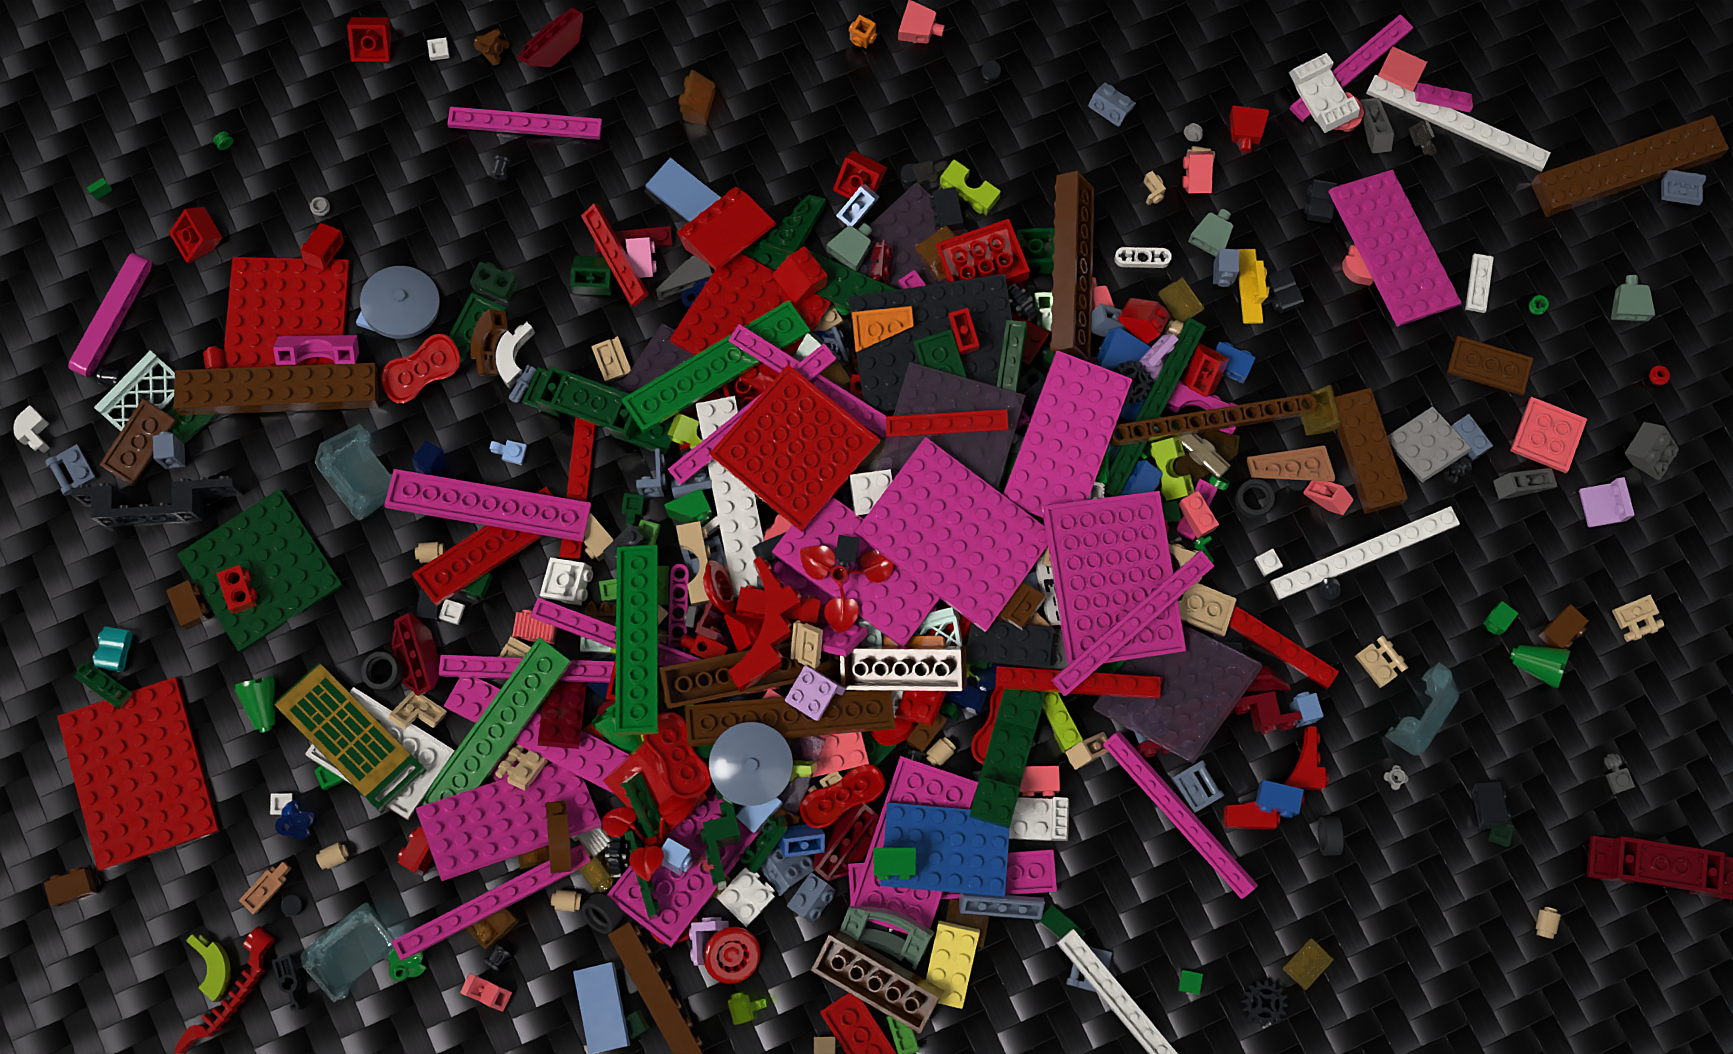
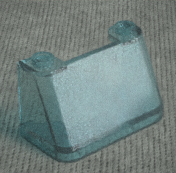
M360 424L320 443L315 458L316 466L358 520L367 517L385 504L392 474L387 472L369 448L370 434Z
M1439 662L1428 669L1421 678L1427 684L1425 693L1433 699L1420 720L1413 717H1405L1399 722L1397 727L1389 728L1385 735L1386 738L1413 755H1419L1426 751L1459 698V691L1451 671Z
M364 903L302 952V967L333 1002L338 999L342 1000L349 994L351 982L380 959H389V954L394 948L391 941L395 940V938L368 903Z

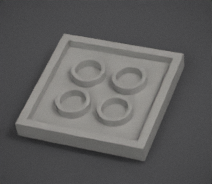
M1431 407L1387 436L1391 449L1422 483L1469 453L1471 449L1434 407Z

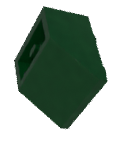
M575 256L571 268L570 287L572 293L612 295L613 272L604 257Z

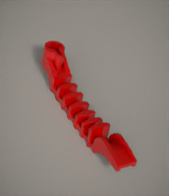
M260 926L255 927L243 943V946L250 951V958L247 963L251 966V969L249 971L245 969L241 973L247 978L246 982H243L241 979L237 980L235 984L241 989L238 993L234 989L228 993L233 1000L229 1002L225 998L221 1002L225 1007L223 1012L218 1007L212 1010L218 1017L216 1021L208 1013L201 1017L210 1026L209 1028L204 1025H192L186 1029L176 1045L175 1054H185L197 1040L204 1037H213L216 1032H219L223 1024L230 1020L229 1017L238 1010L237 1007L245 1001L244 998L252 991L253 985L259 981L260 975L266 971L263 968V956L272 946L275 938Z

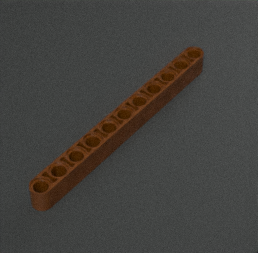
M1305 394L1120 424L1115 426L1109 444L1112 446H1123L1300 417L1315 409L1316 400L1312 395ZM1302 401L1307 404V409L1302 406ZM1283 404L1288 406L1289 412L1284 410ZM1265 407L1270 410L1271 415L1265 412ZM1246 410L1252 413V418L1247 416ZM1228 413L1233 416L1234 421L1228 418ZM1209 416L1215 419V424L1210 422ZM1190 419L1196 422L1197 427L1191 425ZM1172 422L1176 423V425L1178 426V430H1174L1172 428ZM1153 425L1158 427L1159 433L1153 431ZM1134 429L1140 431V436L1134 434ZM1115 432H1119L1121 434V440L1115 437Z

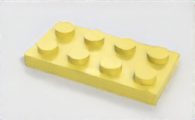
M943 921L938 922L926 981L944 990L938 1002L939 1004L963 1008L980 933L979 929Z

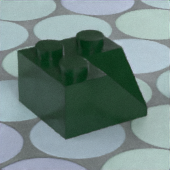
M1055 228L1017 229V240L1029 267V274H1048L1054 270L1053 253L1055 245L1053 236L1055 235Z

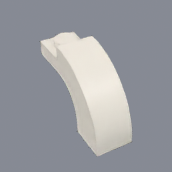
M527 322L524 325H520L515 330L514 335L506 331L497 346L496 365L509 389L516 384V380L523 374L516 365V354L521 346L535 334L532 326Z

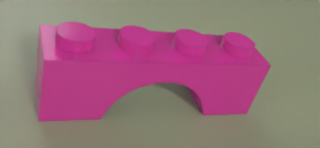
M357 335L278 336L273 347L276 365H296L298 362L312 357H326L332 359L335 364H355L359 355Z
M1178 380L1164 408L1177 413L1182 408L1190 405L1199 406L1205 410L1237 405L1225 403L1215 395L1204 397L1189 389L1182 381ZM1228 413V418L1234 421L1233 416ZM1236 427L1220 429L1218 431L1233 434Z

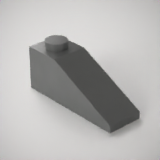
M1380 99L1360 100L1364 110L1363 121L1367 141L1372 153L1391 151L1394 132Z
M695 255L692 256L656 289L658 299L705 285L712 275L709 265Z
M1552 468L1508 473L1494 480L1499 499L1514 498L1558 487Z

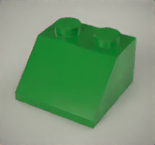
M701 488L664 504L669 518L686 524L700 521L703 527L713 519L711 509Z
M873 848V877H878V880H890L892 876H899V880H911V876L916 875V848Z

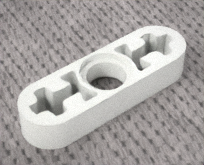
M1122 247L1116 251L1114 260L1120 267L1164 268L1170 263L1171 253L1165 248ZM1122 253L1125 254V257H1128L1126 261H1122ZM1132 253H1135L1134 262L1132 261ZM1140 253H1144L1148 256V260L1141 262L1137 256ZM1160 254H1163L1164 258H1166L1164 262H1161V259L1158 258Z

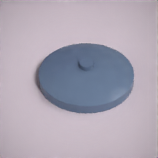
M392 266L378 271L368 279L361 292L360 306L366 323L374 331L389 338L404 339L421 334L433 324L439 312L440 300L436 285L425 273L408 266Z
M743 722L725 730L715 741L709 758L710 775L717 790L728 800L744 806L762 805L775 799L787 786L793 768L791 750L784 737L774 728L759 722Z

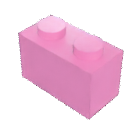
M650 237L626 239L627 256L640 278L654 277V272H657L656 261H652V253H655L654 241H651Z

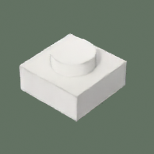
M446 38L427 40L431 61L450 58Z
M1273 549L1254 559L1264 576L1283 566Z
M446 599L438 618L459 625L465 605Z
M271 794L270 814L292 815L293 794Z

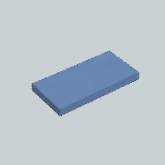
M671 158L645 185L650 192L688 222L692 221L699 213L705 211L721 198Z
M614 962L573 971L589 1054L630 1046Z

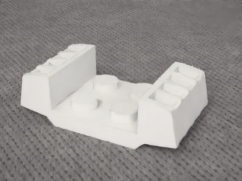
M1327 53L1289 72L1295 83L1296 90L1324 133L1357 118L1360 111L1354 96L1349 99L1347 98L1330 70L1333 61Z
M1018 797L1010 825L1009 839L1068 841L1069 799L1053 797L1052 799Z

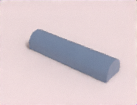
M961 893L959 910L961 914L1041 920L1045 901L1042 897L1016 895L998 897Z

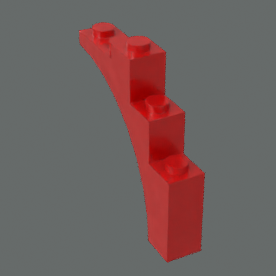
M760 556L753 560V564L765 591L766 610L764 622L751 650L739 663L728 670L729 677L740 693L782 666L781 659L783 657L777 648H773L791 637L790 629H792V626L787 618H783L801 607L800 599L802 597L796 588L792 589L790 585L784 587L779 577H774L770 572L773 569L767 560L763 561Z
M1308 726L1304 729V741L1299 760L1292 774L1283 785L1304 790H1323L1328 785L1329 775L1325 773V768L1317 767L1320 764V753L1317 752V744L1320 743V733L1317 732V727ZM1304 793L1302 796L1301 805H1304ZM1256 801L1241 805H1227L1224 807V828L1273 830L1280 824V813L1273 810L1272 813L1262 812L1260 807L1255 806Z

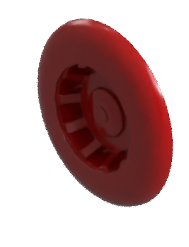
M709 560L703 576L705 592L715 607H718L723 613L729 614L734 610L736 603L730 576L721 563L716 560Z
M728 927L718 931L710 938L704 950V965L707 972L715 980L726 984L744 981L754 973L759 964L761 955L759 943L751 932L740 927Z

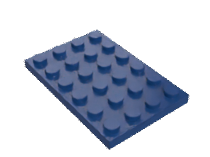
M887 803L883 848H916V875L911 876V880H899V876H892L890 880H881L880 886L1005 897L1010 828L970 818L971 810Z

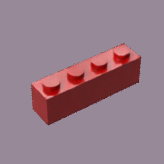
M752 585L741 586L736 607L737 615L764 620L766 610L765 591L759 590L756 586ZM809 595L806 598L802 597L800 599L801 607L783 618H787L791 625H794L799 620L802 624L807 623L817 628L821 600Z

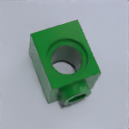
M1501 601L1495 606L1483 624L1487 626V630L1491 633L1501 635L1518 615V612Z

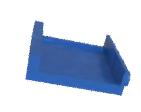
M1119 327L1109 329L1094 365L1115 372L1114 368L1120 367L1119 363L1129 360L1133 362L1139 361L1151 347ZM1152 380V382L1148 383V386L1152 387L1154 381ZM1146 397L1141 402L1133 404L1129 402L1123 403L1118 418L1126 423H1132Z

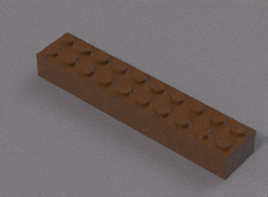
M1712 115L1537 174L1531 185L1547 217L1662 178L1668 170L1680 172L1721 158L1729 148Z
M1078 171L1057 175L1055 184L1056 201L1054 202L1056 214L1054 218L1055 235L1053 236L1055 248L1053 253L1054 270L1052 271L1054 282L1052 288L1053 305L1051 306L1053 316L1050 326L1052 332L1050 349L1054 354L1058 350L1090 363L1094 187Z
M375 363L175 370L174 409L179 415L379 408L378 369Z
M792 642L778 644L773 649L777 648L783 657L781 659L782 666L741 693L729 677L728 670L739 663L750 650L658 668V682L663 708L669 709L793 684L805 665L799 663L797 659H790ZM821 651L820 666L816 670L826 676L841 674L840 655Z

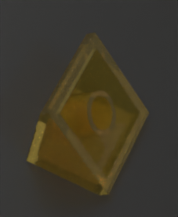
M1328 385L1309 393L1315 398L1316 407L1310 413L1302 416L1306 435L1336 430L1341 420L1332 386ZM1302 401V406L1307 409V404Z

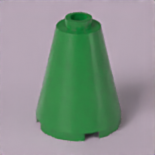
M1519 645L1518 648H1513L1510 659L1514 660L1513 664L1548 685L1558 688L1570 651L1559 648Z
M274 675L233 685L234 691L254 729H259L260 733L272 730L271 726L275 725Z
M614 703L605 709L606 712L602 716L601 714L596 716L592 721V725L619 750L631 754L643 741L640 735L616 736Z

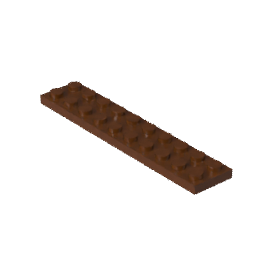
M891 690L844 692L843 695L835 693L819 721L812 719L785 701L786 697L685 706L688 747L714 745L715 741L725 730L743 722L766 724L777 730L784 739L895 729Z

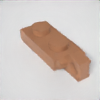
M282 862L277 868L267 869L241 897L239 902L253 915H256L284 885V882L287 880L284 876L291 870V867L286 862Z

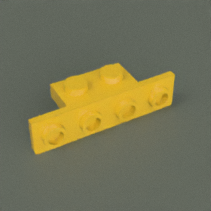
M1238 249V278L1243 323L1262 324L1261 304L1269 295V288L1265 282L1267 269L1264 267L1263 261L1256 260L1255 249Z

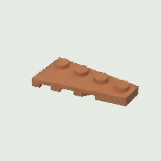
M1325 446L1247 457L1250 474L1254 478L1314 481L1335 480Z

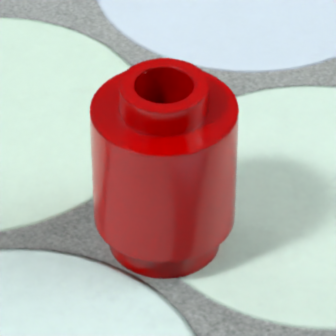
M212 346L203 352L205 369H226L222 349Z

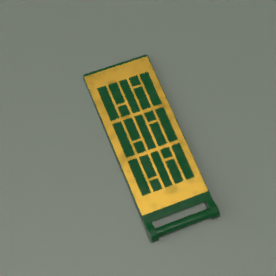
M321 663L313 667L274 702V706L380 814L420 774L423 775L427 772L424 766ZM410 765H413L415 769L381 801L378 802L375 799Z

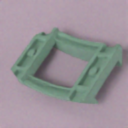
M851 906L847 910L840 929L842 933L865 946L885 951L901 961L903 958L913 964L912 968L916 970L926 954V948L935 933L915 919L897 911L877 907ZM868 919L888 922L902 928L909 934L907 939L904 940L888 932L865 928Z

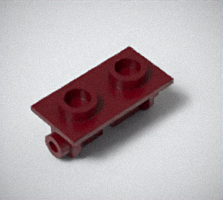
M885 240L882 243L877 242L873 246L872 260L879 261V263H872L871 277L876 281H880V278H882L885 282L889 283V276L892 274L890 264L893 257V248Z

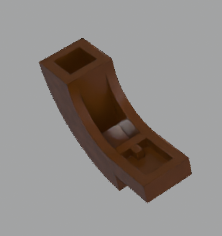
M489 309L480 317L475 326L471 340V359H476L478 375L494 377L499 374L496 365V346L501 334L508 330L505 311Z
M566 801L545 802L550 873L572 872Z

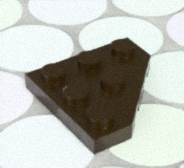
M1217 431L1196 433L1201 439L1209 441L1214 446L1216 453L1226 462L1236 457L1240 436ZM1183 447L1185 455L1175 459L1174 472L1179 476L1190 474L1192 484L1194 485L1199 479L1204 478L1211 472L1204 465L1197 464Z

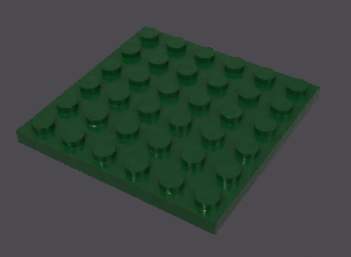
M280 489L274 491L177 554L240 653L343 586ZM241 565L244 569H248L252 580L249 583L251 588L254 587L258 599H255L257 606L233 614L228 610L217 573ZM239 575L233 577L232 584L239 581ZM241 594L238 597V602L244 601L246 594Z

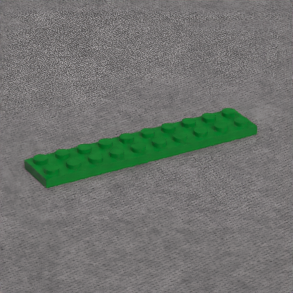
M789 300L744 326L781 351L804 338L811 331ZM729 335L624 397L622 403L641 431L645 433L762 362L728 341L731 337Z
M657 545L617 547L616 736L658 734Z
M538 637L433 781L421 804L426 805L481 787L573 661L542 637Z

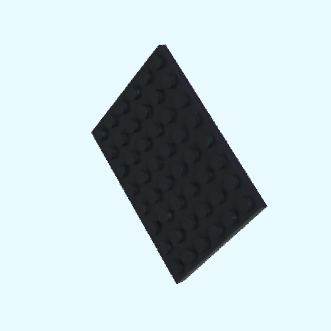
M1005 274L848 297L852 327V312L912 306L913 327L856 352L864 403L880 413L933 405L913 341L950 329L952 330L948 318L949 313L964 308L969 309L979 342V350L960 355L973 399L996 395L1006 320H1012ZM1021 373L1019 379L1018 392L1023 391Z

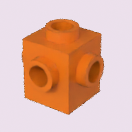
M859 15L856 21H853L849 27L852 43L867 48L869 43L872 44L877 36L876 23Z

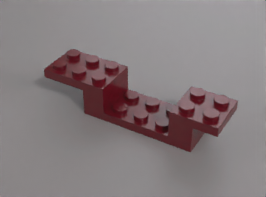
M1275 691L1176 710L1170 716L1174 736L1141 742L1135 749L1140 755H1143V758L1153 757L1161 751L1163 754L1173 753L1181 747L1183 750L1193 749L1202 740L1199 723L1209 721V718L1213 716L1221 719L1228 717L1233 712H1236L1237 715H1242L1250 710L1255 733L1261 732L1262 735L1273 733L1277 728H1281L1282 731L1293 729L1302 720L1301 711L1280 715Z
M1590 836L1587 877L1627 884L1641 882L1690 890V894L1733 900V858L1725 857L1723 852L1622 836L1614 839Z

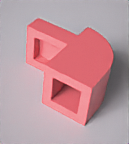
M1355 243L1350 245L1348 256L1346 255L1342 262L1343 271L1351 281L1370 286L1374 280Z
M470 973L460 991L461 994L502 1012L512 992Z

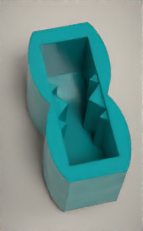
M104 626L103 631H100L98 635L99 648L93 654L94 666L100 669L123 672L127 660V652L132 640V633L128 630Z

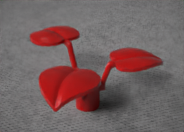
M818 545L800 549L801 563L811 578L822 580L829 571L831 578L838 584L841 599H831L825 606L824 614L827 622L839 634L850 629L859 615L857 602L854 599L845 600L843 584L849 581L850 574L865 573L869 581L881 583L889 578L894 567V563L876 550L868 551L860 558V565L863 570H846L843 566L832 568L835 565V554L829 547Z
M675 795L667 797L659 807V812L663 815L660 818L659 837L654 836L645 839L633 825L637 819L636 813L626 807L616 808L608 812L602 819L603 829L611 837L623 836L624 833L628 832L629 828L633 829L643 842L645 848L635 849L630 855L629 862L633 871L639 877L649 882L652 875L664 861L663 846L661 844L664 842V821L666 820L670 825L681 822L692 811L696 801L694 798L681 799Z

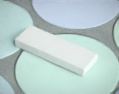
M1474 253L1465 310L1486 312L1494 257Z

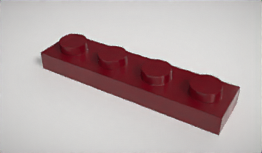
M671 226L614 232L625 252L627 251L626 239L650 237L651 241H654L655 249L673 247ZM594 240L595 253L602 254L601 250L599 249L597 243Z

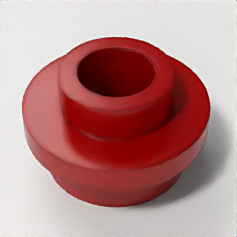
M1655 366L1651 369L1649 377L1652 383L1663 385L1668 382L1670 373L1663 366ZM1660 372L1663 377H1659L1657 373Z

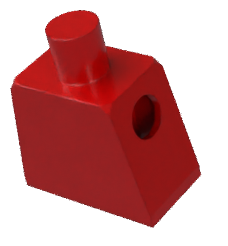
M1240 106L1232 107L1230 112L1231 137L1233 142L1241 143V152L1249 153L1252 151V144L1258 145L1260 143L1269 110Z
M684 633L679 645L689 649V655L700 659L725 655L728 649L727 646L700 634L693 638ZM698 645H702L704 647L703 652L698 650Z

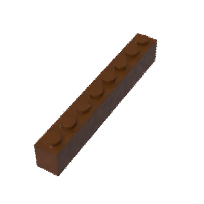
M628 922L608 934L673 1054H704L700 1048L703 1045L698 1034L693 1035L690 1030L693 1027L688 1016L683 1017L680 1009L683 1008L677 997L673 999L669 992L673 990L667 979L663 980L659 974L662 972L661 967L657 961L653 962L649 956L652 954L651 949L647 943L643 944L639 938L642 933L636 924L633 926L632 923Z

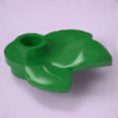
M395 948L389 954L388 958L391 965L388 972L393 980L400 981L406 977H417L426 969V966L421 963L423 958L422 951L403 961L399 959Z

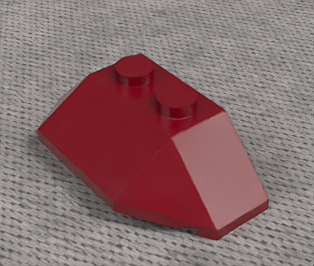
M571 8L567 13H563L553 19L525 44L521 53L517 56L518 60L528 66L552 67L554 64H557L579 42L583 14Z
M407 613L394 620L395 629L392 638V649L403 667L401 678L403 684L413 691L414 694L420 696L434 689L439 678L440 660L431 631L412 613Z
M1257 663L1251 664L1250 667H1242L1241 664L1230 665V668H1227L1206 691V696L1263 694L1273 691L1275 693H1288L1290 685L1268 666L1262 667V664Z
M866 804L851 808L840 816L825 835V852L815 854L813 869L827 881L849 875L848 864L859 863L870 848L877 827L878 814Z

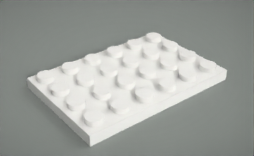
M353 687L350 693L427 770L425 774H420L386 806L409 820L433 781L455 753V750L412 723L405 730L388 719L389 714L392 712L391 710ZM313 744L305 753L307 757L350 783ZM410 765L375 799L381 801L415 767Z

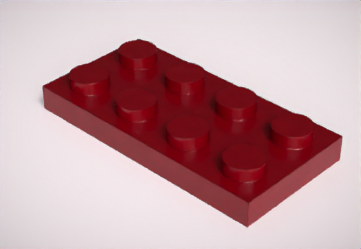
M557 682L543 701L538 746L579 749L587 682Z

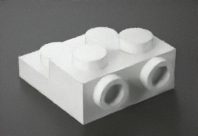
M550 558L540 596L560 600L564 603L581 605L588 595L586 590L587 583L593 578L592 567L581 562Z
M745 867L717 899L747 927L775 898L772 894L775 890L767 882L763 885L758 880L760 875L757 872L755 874L749 872Z

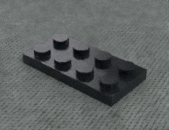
M971 622L967 660L1050 669L1054 627L1026 625L1021 630L1011 623L993 622L988 630L984 632Z

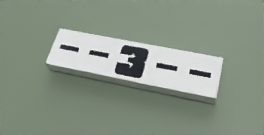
M1045 549L1036 561L1035 568L1040 592L1046 596L1043 602L1046 621L1051 627L1061 626L1052 568L1041 564L1046 552Z

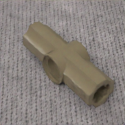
M1197 434L1180 436L1182 446L1189 452L1190 457L1197 464L1204 465L1218 479L1231 466L1216 453L1214 446L1206 439H1201Z

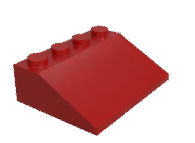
M735 187L729 190L722 198L715 201L705 211L699 213L692 221L685 224L677 231V234L687 251L718 270L774 227L776 223L747 193Z
M1009 219L935 244L946 282L1005 274L1008 285L1011 282L1015 284L1027 280L1029 277V267Z
M643 741L603 782L628 808L634 811L629 797L625 796L626 790L624 786L621 787L620 784L633 774L640 772L659 811L661 803L673 794L666 786L664 769L660 759ZM704 793L693 797L696 803L689 815L707 798ZM665 820L664 824L666 827L663 829V837L679 823L670 825Z

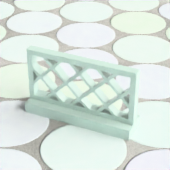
M149 351L94 408L122 431L125 422L129 420L125 419V408H137L139 405V394H150V403L161 410L174 399V390H167V379H175V372L154 353ZM160 364L164 368V376L153 377V369ZM164 379V390H153V380ZM142 380H150V390L139 391V383ZM153 393H164L165 400L161 404H154ZM128 394H136V405H125V397ZM115 408H122V419H113L108 414Z
M952 607L929 613L914 633L917 636H924L928 629L933 628L937 631L934 636L942 634L948 638L946 646H949L952 641L957 646H963L958 621L960 620V615ZM953 623L954 630L949 637L942 631L947 624Z

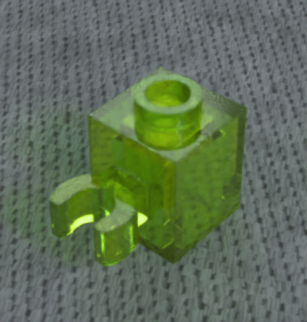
M743 992L731 995L732 999L728 1000L735 1026L755 1020L753 1011L767 1007L765 999L751 1002L749 995H744Z

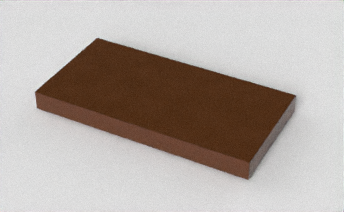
M1457 336L1447 373L1523 395L1533 358Z
M142 399L100 465L131 486H135L154 457L153 436L159 435L161 432H170L177 419L146 399Z

